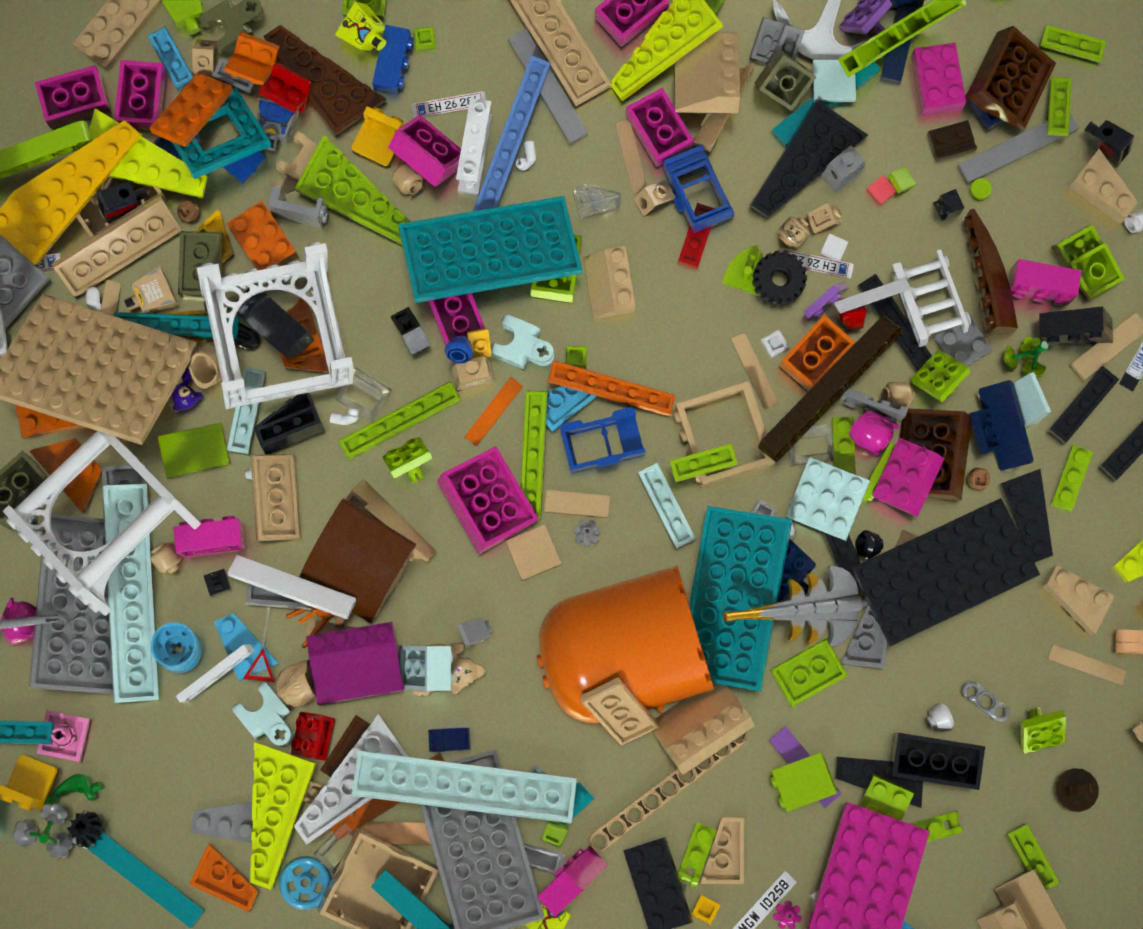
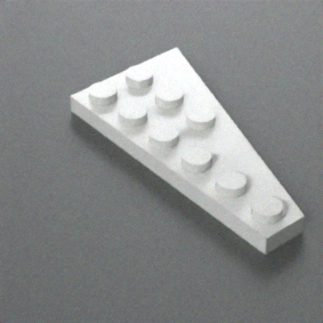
M379 714L294 825L306 845L373 799L352 796L358 751L408 757Z

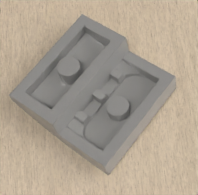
M762 17L749 57L768 63L779 48L793 59H796L805 31Z

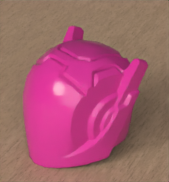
M868 410L852 425L849 436L863 449L880 456L879 451L884 450L893 438V428L899 429L900 426L892 422L891 419Z
M11 597L5 607L1 620L33 617L36 615V607L24 601L15 602L14 598ZM35 625L1 630L7 643L17 645L28 641L34 636Z

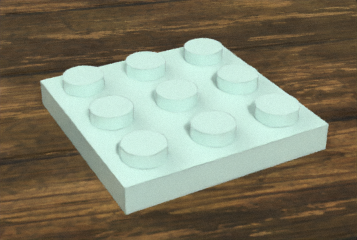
M809 457L786 517L847 541L870 480Z

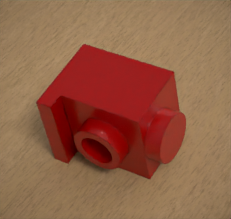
M865 306L839 313V319L847 331L864 327Z

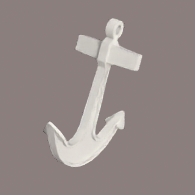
M772 0L776 21L793 26L785 10L776 0ZM828 0L815 27L810 30H804L805 32L798 50L800 54L812 60H837L865 42L863 41L852 46H843L835 40L833 27L841 0Z

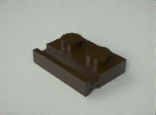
M968 120L930 130L927 133L936 161L976 151L977 149Z

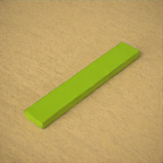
M449 381L338 441L348 460L461 401V398L453 383Z
M526 390L520 488L538 519L541 520L548 392Z

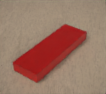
M697 203L694 214L697 217L715 208ZM689 226L678 263L698 269L712 226L693 233Z

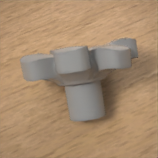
M581 520L579 522L581 527H574V533L578 534L575 537L576 542L580 543L583 541L584 547H589L590 541L596 544L599 541L596 535L601 534V529L599 527L594 528L596 522L590 520L588 524L586 520Z

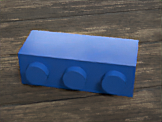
M385 25L383 39L386 40V45L379 51L372 85L376 91L398 95L399 88L403 89L405 76L402 75L404 69H407L409 65L407 53L408 49L412 50L414 37H411L410 29Z

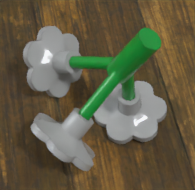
M47 803L43 805L40 816L46 819L47 826L42 833H38V827L34 826L33 821L30 819H26L24 822L18 821L15 824L12 837L14 840H17V844L20 847L34 844L36 837H38L39 841L43 844L49 841L46 845V850L50 852V856L53 859L67 857L69 849L73 847V843L67 837L68 834L66 832L53 834L50 837L49 831L51 826L54 824H64L65 818L68 815V812L62 809L60 804L54 803L51 805Z

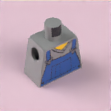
M259 98L257 121L271 143V146L265 149L275 151L278 141H289L300 115L299 110L293 113L271 100Z
M849 146L827 165L821 176L836 191L865 167V160L853 146Z

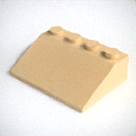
M716 32L675 62V112H739L738 32Z
M713 683V691L685 698L655 718L658 721L659 728L653 730L652 733L682 775L755 726L749 713L727 685Z

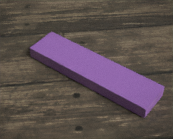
M786 726L769 739V742L788 764L810 756ZM837 788V794L819 801L826 808L842 793Z

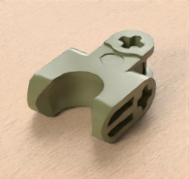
M224 0L203 13L199 18V23L204 28H211L217 24L228 27L225 36L219 39L216 44V49L220 54H227L235 49L240 32L254 35L250 27L263 20L264 10L259 0H243L235 5L233 0Z

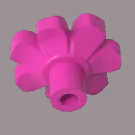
M786 901L785 906L781 904L776 906V910L779 913H775L773 917L776 921L780 920L778 924L780 928L784 929L787 925L789 929H794V922H801L802 917L797 915L800 912L799 906L792 907L791 901Z

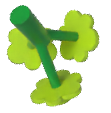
M1027 336L1024 338L1023 344L1020 345L1022 353L1015 354L1013 348L1011 349L1010 346H1006V353H1004L1005 363L1010 368L1017 369L1018 358L1023 357L1026 360L1033 358V362L1026 361L1023 363L1022 372L1026 373V375L1034 372L1036 377H1042L1046 371V366L1037 361L1039 354L1048 349V343L1045 341L1040 343L1039 338Z

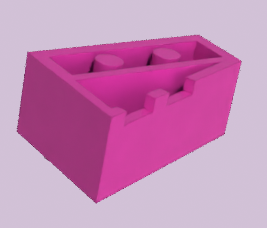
M591 846L585 851L580 849L554 874L556 879L537 898L556 917L608 864Z

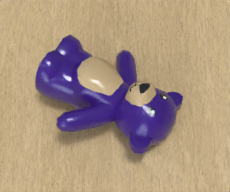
M189 366L171 394L173 395L174 412L192 408L203 397L201 392H195L188 386L192 377Z

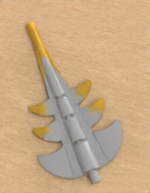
M828 566L830 574V587L828 591H826V587L820 578L807 573V596H805L802 587L796 581L789 579V600L743 611L724 612L723 619L724 621L741 619L789 620L790 632L788 639L794 641L801 634L805 621H808L809 632L806 640L808 643L814 642L823 634L827 621H829L831 633L828 645L834 646L844 642L852 635L857 626L858 612L862 607L868 606L866 598H860L858 595L857 583L851 573L841 567Z

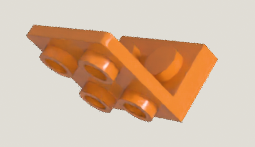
M240 32L234 54L226 64L224 71L234 77L249 80L253 84L264 85L272 72L273 65L276 63L280 46Z

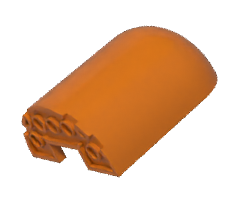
M678 565L564 599L553 606L542 621L539 631L540 654L537 655V660L540 668L544 667L546 674L542 676L546 688L551 689L559 707L575 720L590 724L600 723L583 705L580 696L617 677L622 680L647 710L714 690Z

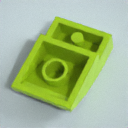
M1093 224L1085 226L1052 245L1065 268L1082 271L1079 289L1088 300L1125 280L1106 242H1102Z
M574 234L578 254L580 256L582 235ZM577 275L532 282L531 297L572 303Z

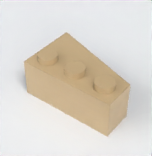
M1100 149L1097 150L1069 187L1119 224L1126 219L1138 203Z
M1058 565L1051 568L1042 586L1086 630L1085 632L1089 636L1096 634L1115 597Z

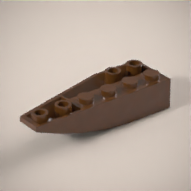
M970 209L967 216H965V227L970 231L968 243L969 248L973 249L974 252L972 265L974 269H977L978 274L976 286L978 290H981L982 295L980 307L981 310L985 311L986 318L983 319L984 328L988 330L989 336L1013 333L1017 330L1018 325L1005 267L986 226L975 209Z

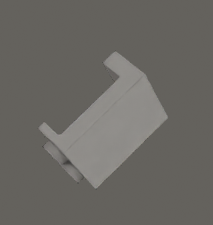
M277 186L272 188L268 207L273 217L316 228H322L323 223L327 222L329 211H327V205H325L323 198L318 197L316 207L311 208L286 202L282 188Z

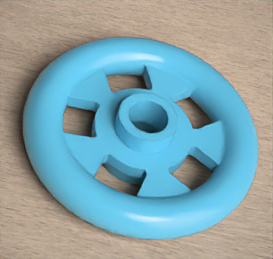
M302 856L295 858L283 868L280 874L279 889L281 895L289 905L297 909L307 910L319 906L332 880L331 874L326 865L314 857ZM301 866L304 872L295 876L293 870ZM312 867L320 872L316 878L309 872ZM303 879H308L309 885L307 887L301 885ZM294 881L296 891H289L288 882ZM317 882L323 884L319 894L313 891ZM300 893L309 894V900H299Z

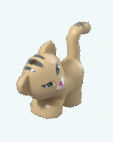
M464 643L450 644L453 654L451 663L453 682L450 691L453 694L459 693L462 688L469 686L476 678H480L485 674V670L480 664L474 663L470 658L459 657L458 654H461L464 650ZM430 644L428 646H444V644ZM413 690L412 692L416 696L424 697L429 696L432 691Z

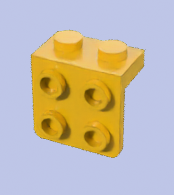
M367 106L363 113L365 121L351 146L352 151L383 166H388L395 155L388 148V145L397 129L405 124L402 119L396 116L389 117L377 107L372 109Z
M20 755L7 786L0 784V799L9 803L15 800L19 802L18 807L30 811L31 807L42 810L57 774V768L29 756Z

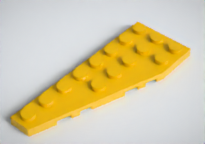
M124 120L16 189L0 208V234L34 265H38L140 139L142 134Z

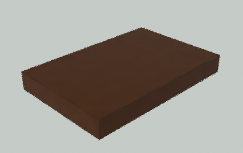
M355 715L320 771L332 777L333 773L371 724Z

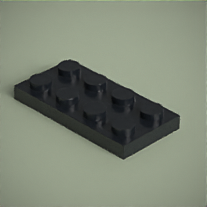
M666 837L623 850L648 929H674L692 923L693 920Z

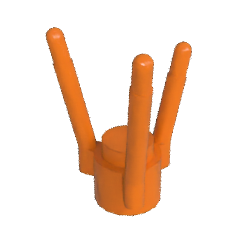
M313 607L314 610L301 618L298 623L302 624L315 614L320 618L324 616L310 634L316 635L333 615ZM297 609L287 614L286 618L302 613L306 609ZM307 640L302 644V648L307 646Z

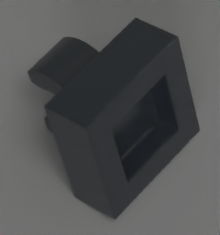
M225 569L203 575L211 597L232 590Z

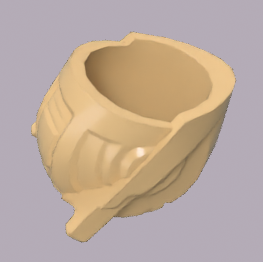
M204 339L202 345L198 347L189 365L190 374L194 382L201 389H206L222 380L214 342H208L207 339Z
M309 660L286 667L279 673L276 679L277 696L288 705L289 710L307 703L316 696Z

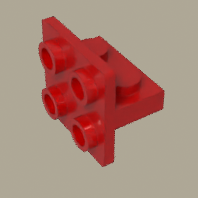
M275 63L272 67L271 76L261 86L259 94L293 113H296L298 110L303 113L306 108L311 81Z
M301 711L296 720L295 736L291 742V754L326 761L335 718Z

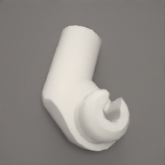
M90 287L86 291V304L90 309L101 312L100 291L96 287Z

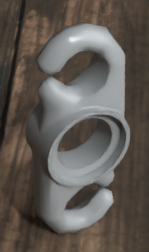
M969 681L964 684L962 688L963 696H968L969 687H975L976 694L968 698L976 704L979 710L995 721L1004 722L1009 718V707L1004 708L1005 713L1003 716H997V708L1003 707L1004 704L998 701L993 693L977 682ZM983 695H987L992 699V704L989 708L983 707L980 703Z

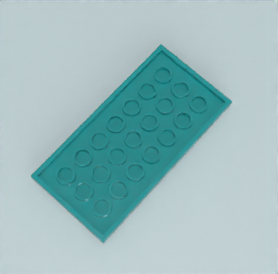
M564 196L398 224L415 303L582 274V266Z
M707 506L689 605L712 683L762 691L774 620L741 619L724 621L723 613L743 611L778 603L792 525L791 519Z

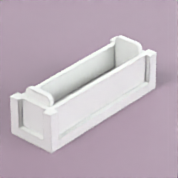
M523 843L530 868L555 874L563 866L566 854Z

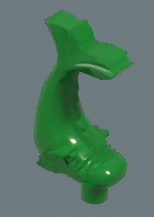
M74 774L64 780L54 793L46 798L44 804H58L60 796L74 791L84 793L88 800L93 801L97 798L96 792L102 790L103 787L100 781L92 784L89 776Z

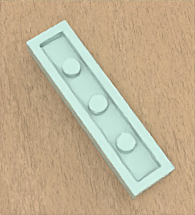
M244 367L242 379L245 391L263 387L266 372L264 370ZM259 403L235 408L227 447L228 451L249 455Z
M658 463L639 471L638 475L675 548L678 549L696 540Z

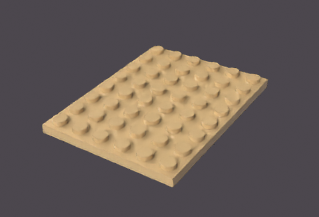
M42 294L0 361V400L143 445L196 352L198 345L197 342Z

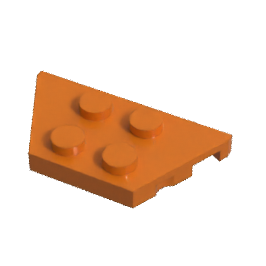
M299 298V301L286 312L309 332L314 341L301 354L295 357L287 358L280 353L284 367L286 369L329 373L324 349L307 302Z
M74 438L35 448L29 452L47 473L51 475L81 444ZM95 460L63 489L65 494L83 514L87 511V505L91 496L94 495L97 482L102 477V469Z

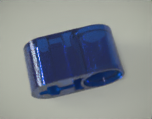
M469 728L428 730L429 752L470 750Z

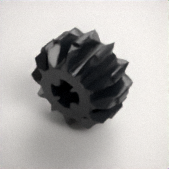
M83 810L82 814L76 813V819L70 820L72 824L66 828L70 832L67 837L72 841L73 845L84 849L96 846L97 840H103L100 836L101 833L106 831L102 827L105 822L95 812L92 813Z

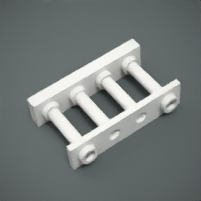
M470 98L456 180H459L458 193L479 196L493 117L492 114H489L491 101Z
M941 249L937 250L935 261L910 269L903 268L901 262L892 264L891 272L895 281L903 278L909 280V277L938 268L943 277L942 280L916 288L912 286L910 290L899 293L919 347L927 345L930 334L961 325L963 333L968 332L969 324H971L969 313L963 310L948 267H950L948 257L946 255L943 256ZM944 287L947 288L950 298L923 307L916 305L914 300L916 296ZM954 306L957 317L930 326L923 324L921 319L924 317L923 315Z

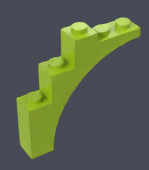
M932 0L837 60L847 77H850L912 37L964 7L967 3L965 0Z

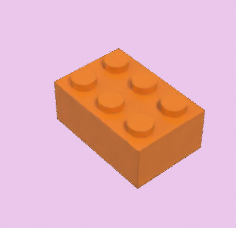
M262 200L226 223L253 266L258 270H264L271 265L284 266L299 258L296 250Z
M823 315L785 356L779 366L803 388L809 391L856 342L828 317Z

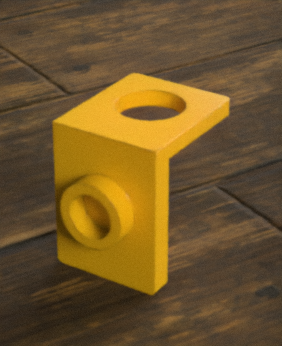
M488 329L467 332V339L472 344L473 358L481 356L491 357Z

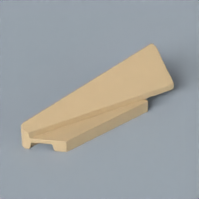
M755 63L739 68L740 94L754 69ZM707 113L700 126L701 130L693 139V144L696 146L702 145L704 150L711 152L731 113Z
M362 480L351 490L345 500L416 543L409 561L414 559L428 561L435 554L436 550L366 480Z

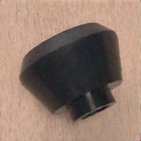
M863 530L856 540L857 552L864 559H870L878 555L884 546L883 539L878 534L869 530Z

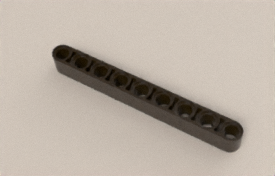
M886 315L879 318L761 440L758 449L774 462L779 461L900 336L902 327Z

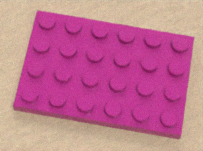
M846 802L807 929H901L930 831Z

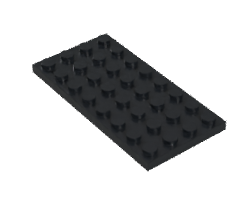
M1002 498L851 568L889 646L895 645L1040 575Z

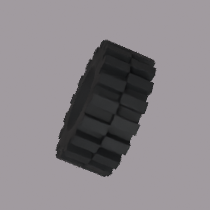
M778 250L774 251L773 254L770 252L764 258H761L753 272L752 284L755 286L754 291L756 294L759 293L762 301L764 299L768 301L767 304L769 305L772 303L775 306H780L781 304H784V306L789 305L790 302H794L801 295L806 286V267H802L803 262L801 259L797 260L796 255H789L788 251L780 253ZM777 270L784 271L788 276V281L783 286H778L772 281V274Z

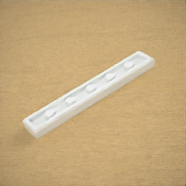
M236 555L228 571V576L344 619H348L356 603V598L239 555Z

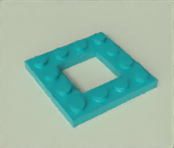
M236 87L233 88V93L208 122L227 114L240 134L239 137L204 152L195 137L187 147L172 142L193 179L271 146L268 136Z

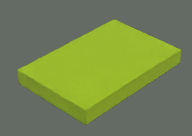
M221 422L158 436L166 478L230 465Z
M827 638L770 669L791 708L848 676L832 646L828 645Z

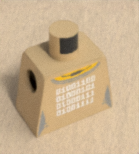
M160 266L132 283L131 287L135 295L124 299L129 311L141 307L143 313L155 314L179 307Z
M485 356L473 358L462 364L455 363L451 370L456 391L496 382L491 361Z

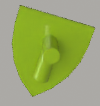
M757 244L743 250L731 261L725 272L722 284L756 294L754 291L755 286L752 284V276L757 264L763 257Z

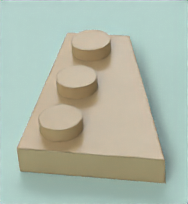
M721 817L700 884H744V818Z

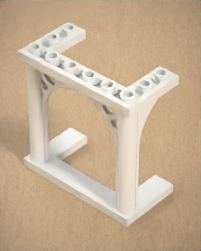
M314 242L309 244L308 247H304L305 262L292 261L284 266L271 265L264 270L250 269L243 274L229 273L221 278L219 264L205 263L197 268L202 297L204 296L223 382L221 385L226 409L353 384L352 357L345 358L327 278L328 251L326 243ZM305 277L307 285L303 289H296L295 282L297 279ZM288 280H291V283L289 285L282 284V281L287 282ZM312 287L313 291H311L313 297H308L306 293ZM246 288L250 289L248 293H242V291L240 290H246ZM268 290L287 291L307 302L317 318L329 374L245 391L232 334L234 318L242 304L250 297ZM233 291L237 293L240 297L239 301L231 302L226 299V292ZM227 307L233 308L230 313H226Z
M96 431L15 509L8 505L3 510L8 517L6 522L19 532L18 535L26 543L30 541L33 544L30 548L39 557L41 555L45 557L43 562L51 570L55 568L58 571L55 575L64 584L66 582L70 584L68 590L85 605H88L95 613L100 611L105 616L112 610L106 604L104 598L105 586L111 573L121 560L173 510L194 530L201 525L117 437L100 431ZM111 444L159 496L106 545L85 552L69 550L60 545L53 535L51 528L53 505L61 491ZM46 504V509L44 511L40 510V508L43 509L44 505ZM38 516H44V521L38 525ZM45 529L46 533L43 535L40 530ZM65 556H70L69 561L65 559ZM92 556L95 557L93 560H90V561H89V558H90V557H92ZM78 558H82V568L79 571H74L75 561Z

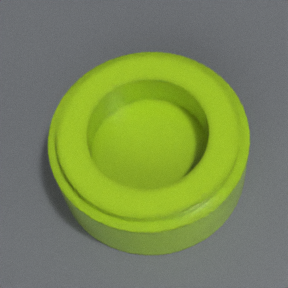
M984 178L976 179L970 187V193L976 200H985L992 192L991 183Z

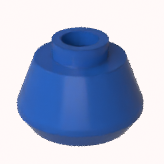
M464 336L452 338L445 346V355L454 363H466L473 358L472 344Z

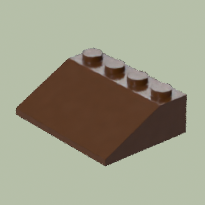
M1015 26L1005 28L996 33L966 98L979 109L1020 129H1025L1056 62Z
M908 408L906 416L902 420L900 438L936 452L944 458L927 497L962 500L972 426L970 415L965 411Z

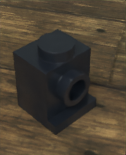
M956 189L940 195L938 200L933 202L941 222L960 215L964 209Z

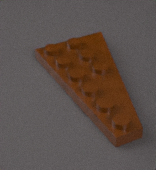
M279 25L263 36L264 40L280 46L277 57L284 67L311 81L308 99L335 136L363 118V113L367 106L373 109V107H379L387 101L381 94L379 95L371 87L360 82L348 71L329 58L324 57L315 48L301 41L299 37L283 26Z

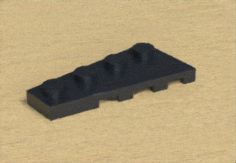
M1041 469L999 484L1018 532L1034 563L1053 556Z
M836 757L835 779L867 789L873 774L914 791L910 804L922 808L923 781L893 777L892 761Z

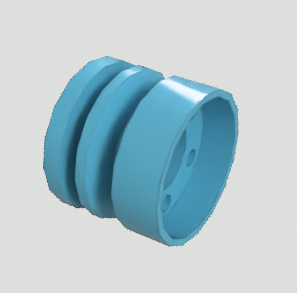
M178 622L167 623L154 633L151 640V652L154 659L166 670L173 673H186L193 670L200 662L202 644L195 633L186 625ZM175 648H182L183 651L181 653L176 652Z

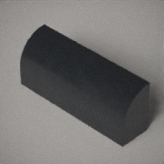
M260 292L250 297L237 311L240 317L284 357L292 358L301 354L314 341L309 332L265 292Z

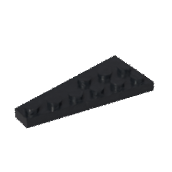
M816 100L749 206L765 217L770 216L787 200L823 173L833 159L849 146L854 147L866 138L868 134Z

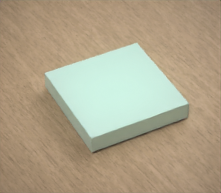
M813 60V73L816 76V79L813 81V102L816 100L820 102L856 101L855 74L847 77L838 60Z

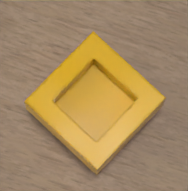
M700 895L691 915L711 925L721 905Z

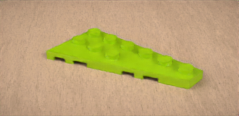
M323 134L294 188L295 191L316 202L318 197L323 198L328 208L402 245L398 224L411 221Z

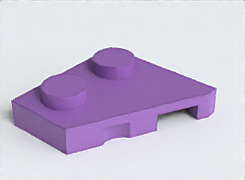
M844 282L834 284L803 313L808 319L814 316L816 318L820 317L826 311L825 308L830 303L834 304V302H837L849 287Z

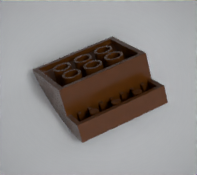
M343 498L314 545L299 578L356 598L352 612L372 623L380 613L387 597L398 585L416 543Z

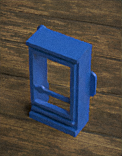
M702 145L664 160L663 169L675 195L673 201L677 210L684 212L693 233L734 217L733 208L717 179ZM700 167L704 168L707 175L681 186L677 178L678 176ZM710 180L721 207L696 217L683 189L702 181Z
M632 407L614 411L612 417L587 423L576 420L560 426V434L570 473L597 466L604 467L616 464L622 460L644 456L646 452L638 430L635 409ZM617 426L623 453L612 455L607 437L608 431L605 427ZM602 428L601 434L604 435L609 456L577 464L570 436Z

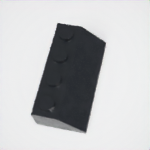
M895 732L892 749V776L979 790L985 746Z

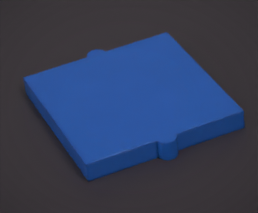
M256 152L228 164L224 168L244 184L253 173L257 172V168L266 158L261 153Z

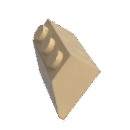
M626 246L603 249L583 257L593 319L635 313L636 306Z
M1016 899L977 919L981 929H1032Z

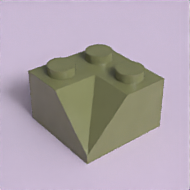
M778 48L754 84L759 90L790 111H793L816 79V76L811 70Z

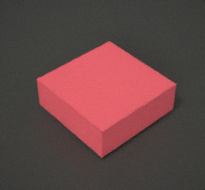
M884 175L867 188V191L880 205L896 193V189Z

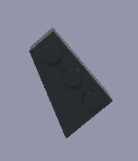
M1103 306L1039 313L1040 338L1042 341L1047 342L1048 345L1053 346L1060 343H1113L1112 318Z
M310 392L296 395L292 399L290 398L283 407L271 413L254 427L259 444L265 455L325 431Z

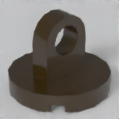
M1072 768L1064 771L1058 777L1054 785V794L1058 803L1067 810L1082 812L1095 804L1099 795V787L1096 779L1090 772L1084 769Z

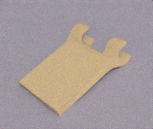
M297 131L293 141L303 146L291 166L280 159L276 164V169L299 181L318 144Z

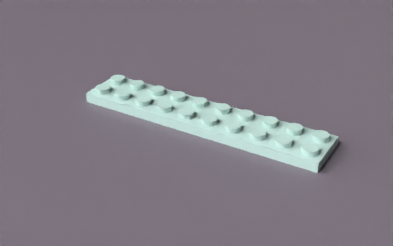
M147 484L102 486L105 545L114 539L148 506ZM149 534L121 560L107 581L108 606L112 609L109 612L114 703L159 700L157 662L151 652V640L155 633Z
M358 751L352 796L572 823L577 778Z

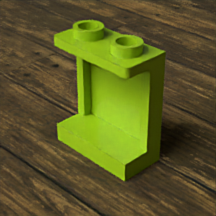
M823 752L772 770L773 775L770 776L774 788L778 787L781 794L778 796L779 803L782 809L786 808L787 812L838 793Z

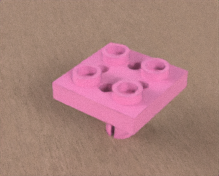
M46 710L44 722L55 723L54 730L52 731L54 735H51L53 745L38 744L37 754L81 762L91 719Z

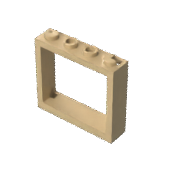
M749 381L676 404V410L673 413L676 423L680 422L682 430L679 432L682 442L687 443L689 449L686 451L687 456L699 453L685 409L741 392L758 444L767 435ZM761 451L763 459L707 476L704 474L694 478L696 483L700 482L702 488L774 465L775 462Z

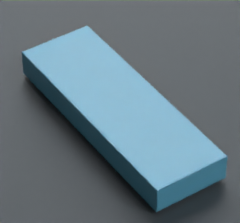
M166 26L147 35L176 89L179 90L186 86L193 78V75Z

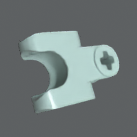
M503 316L502 325L514 334V340L504 346L496 343L491 344L492 357L524 369L527 361L543 367L553 362V347L550 343L538 338L541 329L513 316ZM544 350H546L547 355L540 357V353H543Z
M262 682L258 686V691L262 694L264 701L260 710L250 712L239 703L232 707L234 714L256 740L266 734L271 742L277 746L286 747L291 744L294 733L283 719L291 711L268 683ZM279 731H286V733L284 734V740L280 738L277 739L279 737Z

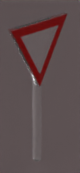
M269 607L266 608L261 652L243 679L275 682L265 655L270 617Z

